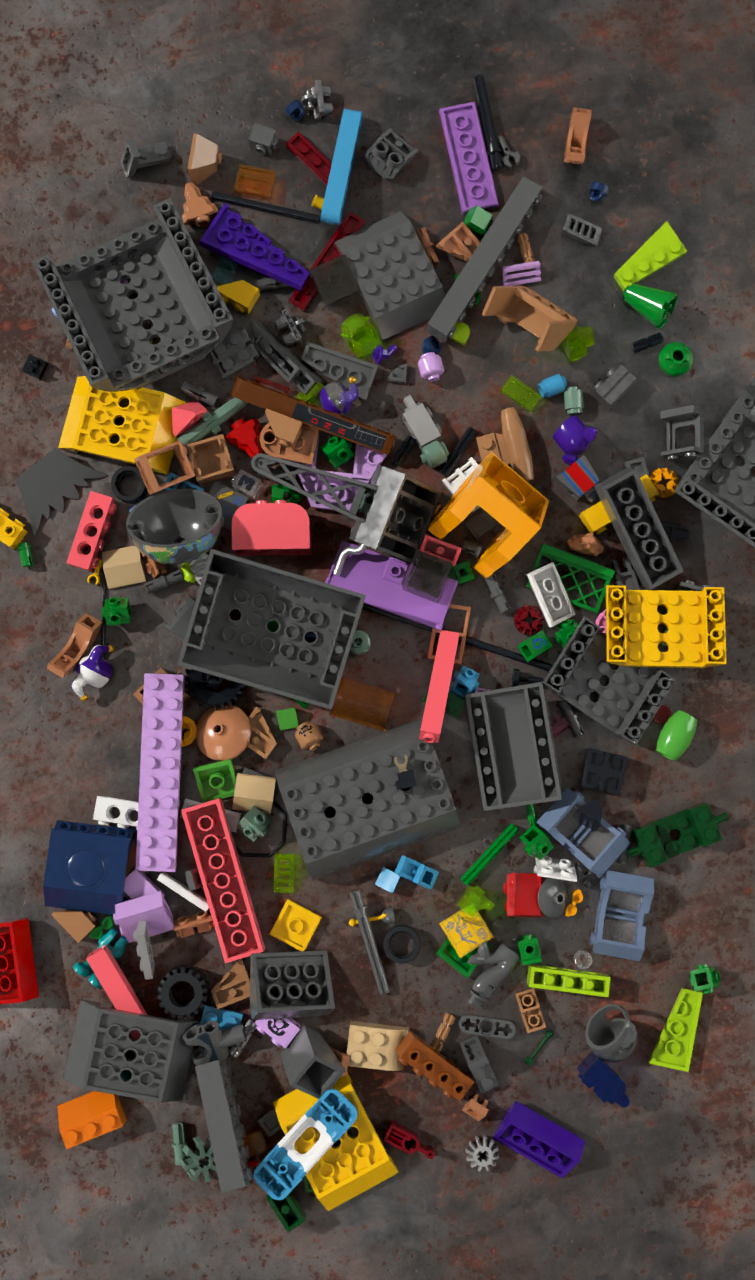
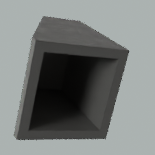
M303 1025L280 1054L290 1086L318 1099L328 1089H331L346 1071L321 1034Z

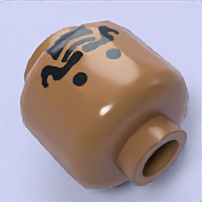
M304 722L296 728L295 738L301 749L312 752L320 748L323 735L315 723Z

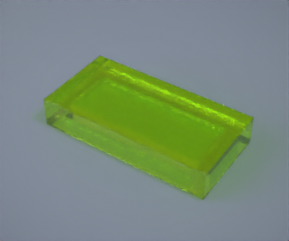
M512 375L500 390L501 393L530 413L542 398L540 394Z

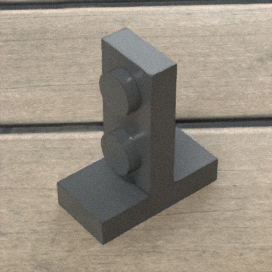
M133 139L126 141L120 162L127 178L135 176L137 168L171 162L172 156L166 142L137 147Z
M478 1035L461 1042V1049L481 1094L499 1086Z

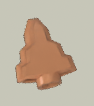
M192 182L185 184L184 195L186 202L183 205L184 213L182 214L184 225L196 224L197 228L208 226L211 223L210 219L214 218L219 212L215 203H210L208 197L201 195L199 188Z
M593 533L573 535L566 541L569 551L579 553L580 555L598 557L604 550L601 541Z

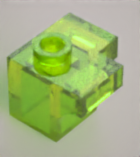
M576 325L560 343L571 363L588 355L587 348L595 344L593 329L590 326L579 327Z
M468 885L456 903L458 907L471 917H474L481 909L491 911L495 906L494 903L484 896L485 891L477 885L475 887Z

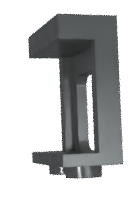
M689 405L660 411V419L666 421L667 451L660 452V456L668 458L669 461H678L680 457L695 458L698 454H704L703 408ZM694 425L695 446L677 449V430Z

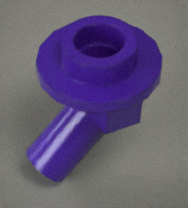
M392 344L385 350L381 345H378L374 348L372 357L376 364H380L384 359L391 357L398 348L395 344Z

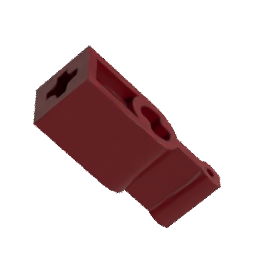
M392 1119L390 1120L383 1135L384 1142L409 1154L415 1153L418 1150L425 1154L427 1158L433 1159L435 1151L431 1145L427 1146L419 1142V1137L415 1131ZM406 1140H415V1143H410V1145H407L405 1143Z

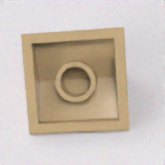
M136 546L102 552L103 570L108 589L146 582L142 556Z
M237 773L232 809L249 811L255 806L262 813L271 814L276 778Z

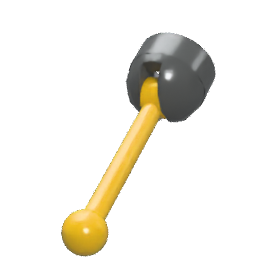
M394 907L385 909L381 916L368 918L369 922L382 919L387 924L396 923ZM349 920V925L352 927L359 924L358 920Z

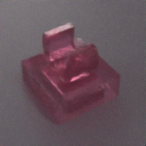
M557 714L554 715L557 723L551 724L554 739L569 729L570 725L565 718L561 720Z

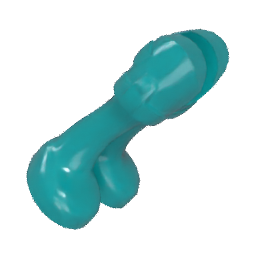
M112 928L99 938L97 949L107 944L114 958H120L125 952V946L128 941L125 936H122L114 947L110 946L118 934V931ZM87 960L85 962H76L72 967L75 972L83 977H88L92 971ZM93 972L88 981L98 989H102L101 983Z

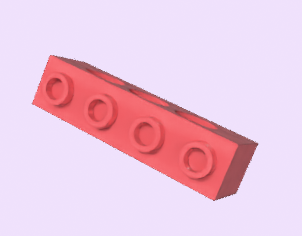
M90 491L66 562L68 565L88 572H93V569H96L99 558H97L99 551H102L104 548L105 540L103 539L105 533H108L111 527V522H109L111 515H114L117 509L116 501L112 497ZM98 511H103V516L96 519L95 514ZM96 528L97 534L90 537V530ZM91 546V552L84 555V548Z

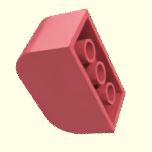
M259 500L256 503L245 504L239 507L232 518V551L236 556L312 555L311 524L306 510L298 504L287 503L285 500H276L275 503Z

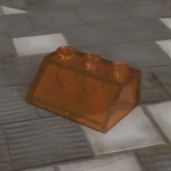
M341 677L329 715L384 731L395 693Z

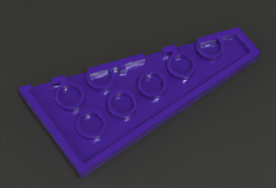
M224 203L200 240L201 247L302 291L309 279L310 273L294 259L290 260L284 255L282 249H277L272 245L270 239L253 225L243 221L242 216L231 211L230 206Z

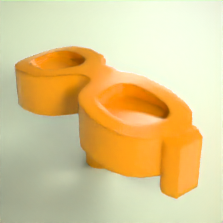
M579 889L573 892L572 901L565 909V915L568 917L577 913L575 905L583 900V894Z

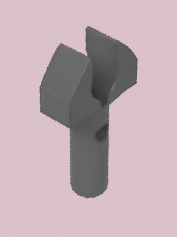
M498 136L497 141L504 154V158H502L503 167L509 170L512 169L509 158L514 160L518 167L520 161L519 152H511L503 136Z

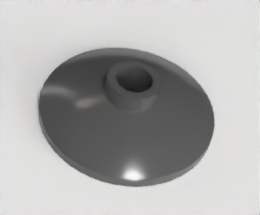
M549 878L539 888L538 905L544 915L548 917L560 916L568 905V889L562 880Z

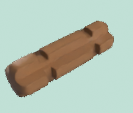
M519 234L517 241L520 245L519 248L523 261L525 263L535 262L532 259L533 253L527 234Z
M445 1013L443 1022H441L435 1035L436 1039H433L431 1047L438 1052L441 1051L442 1043L445 1042L451 1029L450 1025H453L455 1016L450 1013Z

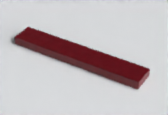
M349 211L308 271L310 273L309 279L302 291L296 289L289 299L290 304L303 312L306 311L341 259L334 242L361 230L365 224L364 219Z

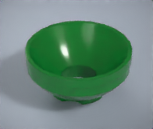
M672 342L661 350L658 363L665 374L674 377L681 376L691 368L693 354L685 344ZM674 352H681L683 359L676 361L673 358Z

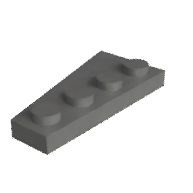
M307 342L301 358L303 363L336 384L340 385L339 382L342 383L347 391L351 389L348 379L350 376H354L357 379L358 398L365 402L367 401L378 365Z

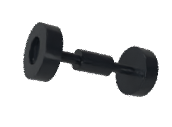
M513 669L511 687L518 686L519 681L532 684L543 682L544 680L541 677H519L520 669Z

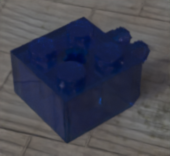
M591 1051L577 1067L580 1072L578 1076L581 1078V1081L589 1089L593 1086V1091L604 1103L608 1101L613 1105L616 1102L622 1108L628 1107L630 1099L624 1094L626 1084L619 1078L618 1074Z

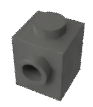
M254 123L248 140L251 149L260 154L266 153L271 155L273 149L277 148L279 139L276 136L275 129Z

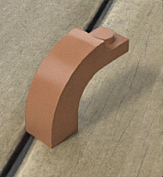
M573 107L564 162L579 165L584 163L585 146L592 115L591 110Z
M85 613L76 622L73 633L65 647L48 663L47 669L62 678L68 673L72 674L76 670L79 661L87 655L95 642L103 622Z

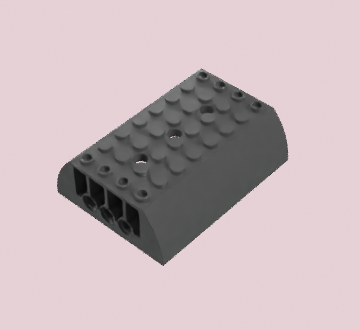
M211 549L177 665L332 710L366 595ZM237 609L241 612L239 620H233L230 617L232 610ZM276 621L279 624V628L276 631H270L267 627L268 622ZM311 631L316 634L314 642L306 641L305 634Z
M421 718L275 770L280 793L312 880L460 828L457 810L433 744L419 739L422 725ZM404 755L408 757L407 771L413 770L417 783L416 787H411L408 791L396 789L395 781H399V768L394 763L395 757H397L399 764L405 762ZM365 793L373 795V802L369 805L362 802V796ZM332 806L335 808L336 814L333 818L325 816L324 810L326 807Z

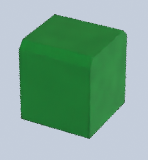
M477 205L469 209L464 223L471 232L480 236L487 232L493 215Z

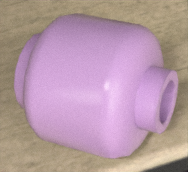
M434 352L423 354L418 361L422 379L435 382L443 375L442 359Z

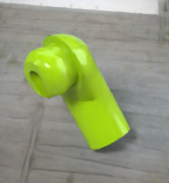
M190 562L183 564L181 572L184 580L195 583L197 580L191 570Z

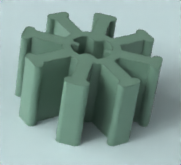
M197 1136L193 1138L196 1150H192L185 1144L182 1150L190 1158L180 1159V1162L191 1180L197 1182L200 1174L204 1182L207 1183L211 1181L208 1169L211 1168L217 1173L215 1162H213L214 1156L210 1137H208L204 1145V1141Z

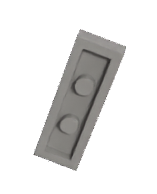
M146 920L138 921L137 930H134V941L138 942L137 956L141 957L140 971H144L145 980L153 979L155 962Z

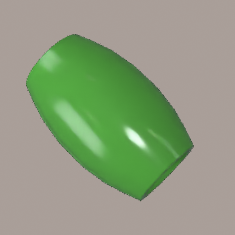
M676 711L668 719L660 732L656 752L672 761L680 758L693 740L697 719L683 711Z

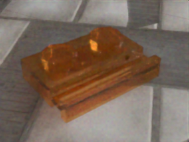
M239 164L234 192L271 199L276 171Z

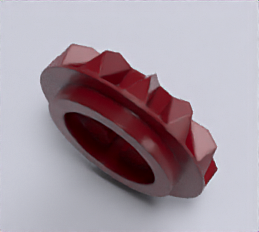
M525 605L515 613L514 625L524 635H535L543 628L545 618L542 611L536 606ZM528 612L531 618H537V620L531 623V628L528 622H521V620L527 618Z

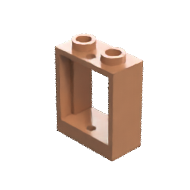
M180 440L134 459L149 495L195 477V467L192 462H189L187 448L184 444H181ZM173 449L184 476L158 485L148 459Z

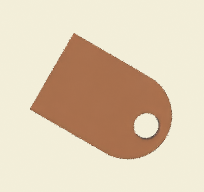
M270 423L262 429L260 444L267 455L294 463L313 465L320 433L319 429L303 425L295 448L291 446L286 448L279 445L276 437L274 441L266 442L264 440L266 434L274 433Z

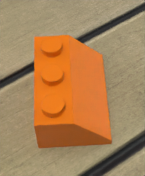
M92 1091L57 1106L59 1131L66 1149L123 1127L127 1121L119 1096Z

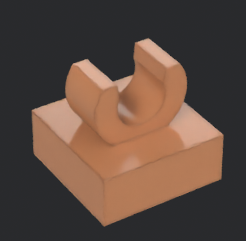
M476 1094L465 1103L462 1111L480 1121L488 1112V1109L485 1108L488 1100L485 1099L482 1104H479L477 1102L479 1095Z

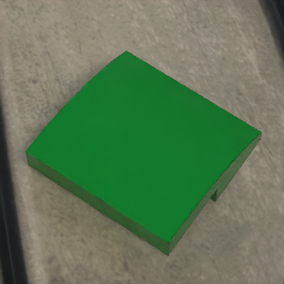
M447 938L436 954L461 975L468 978L477 966L475 964H468V959L477 953L479 947L460 958ZM487 941L488 950H490L492 945Z

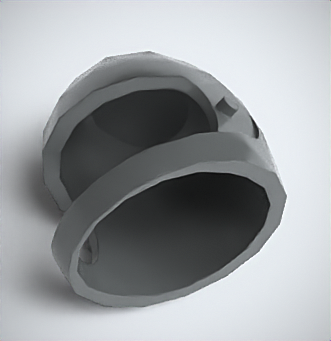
M607 1004L599 1008L590 1017L586 1025L585 1038L587 1045L599 1059L617 1063L626 1060L633 1054L637 1045L638 1035L636 1027L630 1021L629 1013L624 1007L617 1004ZM619 1010L624 1014L625 1019L613 1018L612 1020H607L605 1015L608 1011Z

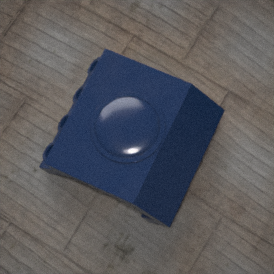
M57 820L54 829H51L43 883L45 906L112 915L116 913L115 904L127 901V898L124 896L128 856L135 836V830Z

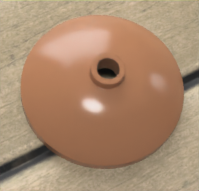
M225 704L224 709L218 705L216 710L213 707L209 708L201 716L197 724L196 742L199 749L204 755L216 761L236 758L246 749L250 742L252 733L250 720L246 713L235 705L230 707ZM221 727V731L217 733V728Z

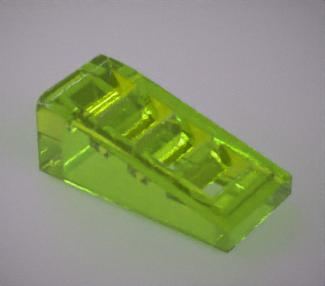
M275 853L274 892L293 893L295 853ZM279 860H290V864L279 863ZM279 867L290 868V871H279ZM279 875H289V876H290V879H278V878H279ZM278 883H289V887H278Z

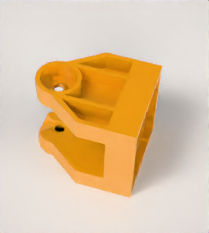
M490 452L461 484L430 523L427 530L442 540L479 505L503 525L499 533L477 559L478 563L474 567L484 578H488L496 570L509 562L541 529L549 500L493 452Z

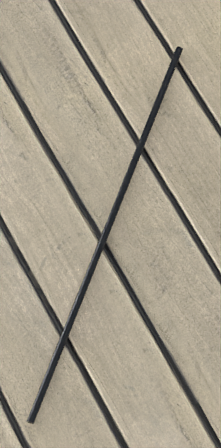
M363 604L362 609L432 632V627ZM466 636L465 644L546 671H550L553 667L552 664L537 659L527 662L522 654Z

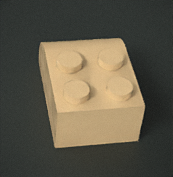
M350 1021L347 1055L350 1056L348 1066L387 1071L404 1070L405 1065L398 1060L399 1055L395 1049L408 1034L409 1027Z

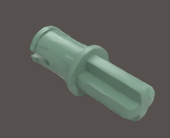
M177 1122L172 1125V1147H174L175 1165H181L180 1159H187L182 1149L188 1142L185 1141L184 1123Z

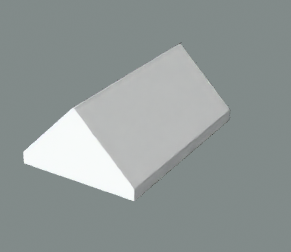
M554 562L526 573L548 627H553L576 615Z

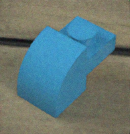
M402 855L394 873L431 890L439 871Z

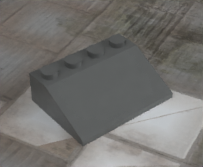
M327 951L252 953L250 962V1007L252 1020L328 1016L335 1009Z

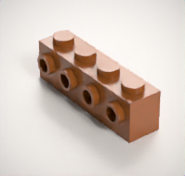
M411 1031L408 1032L395 1049L399 1055L398 1060L402 1064L414 1067L413 1071L417 1075L429 1078L428 1082L435 1088L441 1087L444 1089L443 1093L450 1099L454 1097L461 1101L474 1083L468 1073Z

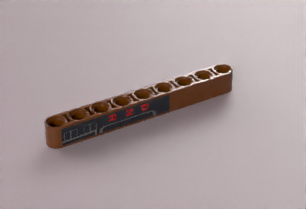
M236 378L231 396L261 408L270 409L380 453L390 455L396 438L395 435L248 379Z

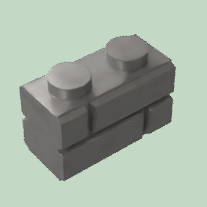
M619 365L617 369L613 367L606 374L608 378L604 382L600 380L593 388L596 390L593 397L607 410H610L637 381V378L628 372L623 365Z

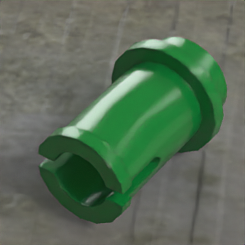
M29 542L18 544L17 551L20 554L22 567L34 565L30 550L32 546L29 545Z

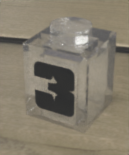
M242 469L239 473H235L231 480L235 491L254 500L262 486V481Z

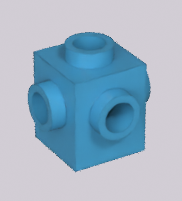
M463 665L460 672L456 670L451 678V681L454 683L450 692L466 700V694H470L471 691L475 693L480 684L477 682L480 674Z

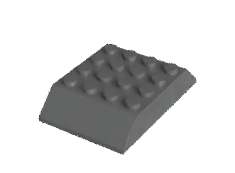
M401 211L334 242L382 342L430 320L445 298L443 287L410 220Z
M543 682L466 694L465 698L484 811L562 800L561 779Z

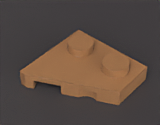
M256 707L248 717L252 728L248 747L264 759H267L276 747L277 742L260 709Z

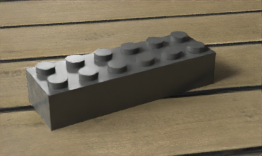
M626 468L594 486L642 587L651 590L683 572L681 564L636 469Z
M216 1060L195 1066L221 1193L253 1184L254 1170L252 1166H249L248 1162L250 1151L248 1146H245L243 1139L246 1133L243 1124L240 1125L239 1117L241 1116L239 1104H236L234 1097L237 1096L235 1084L231 1083L230 1063L227 1064L226 1060Z

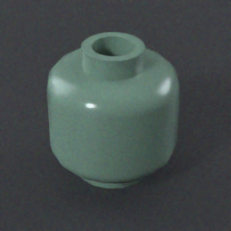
M434 440L422 447L420 458L424 465L428 464L429 467L435 468L447 461L449 452L443 442Z
M356 630L349 652L356 656L366 654L371 646L369 635L364 631Z

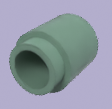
M569 387L564 392L567 415L573 416L583 413V391L579 390L578 387Z

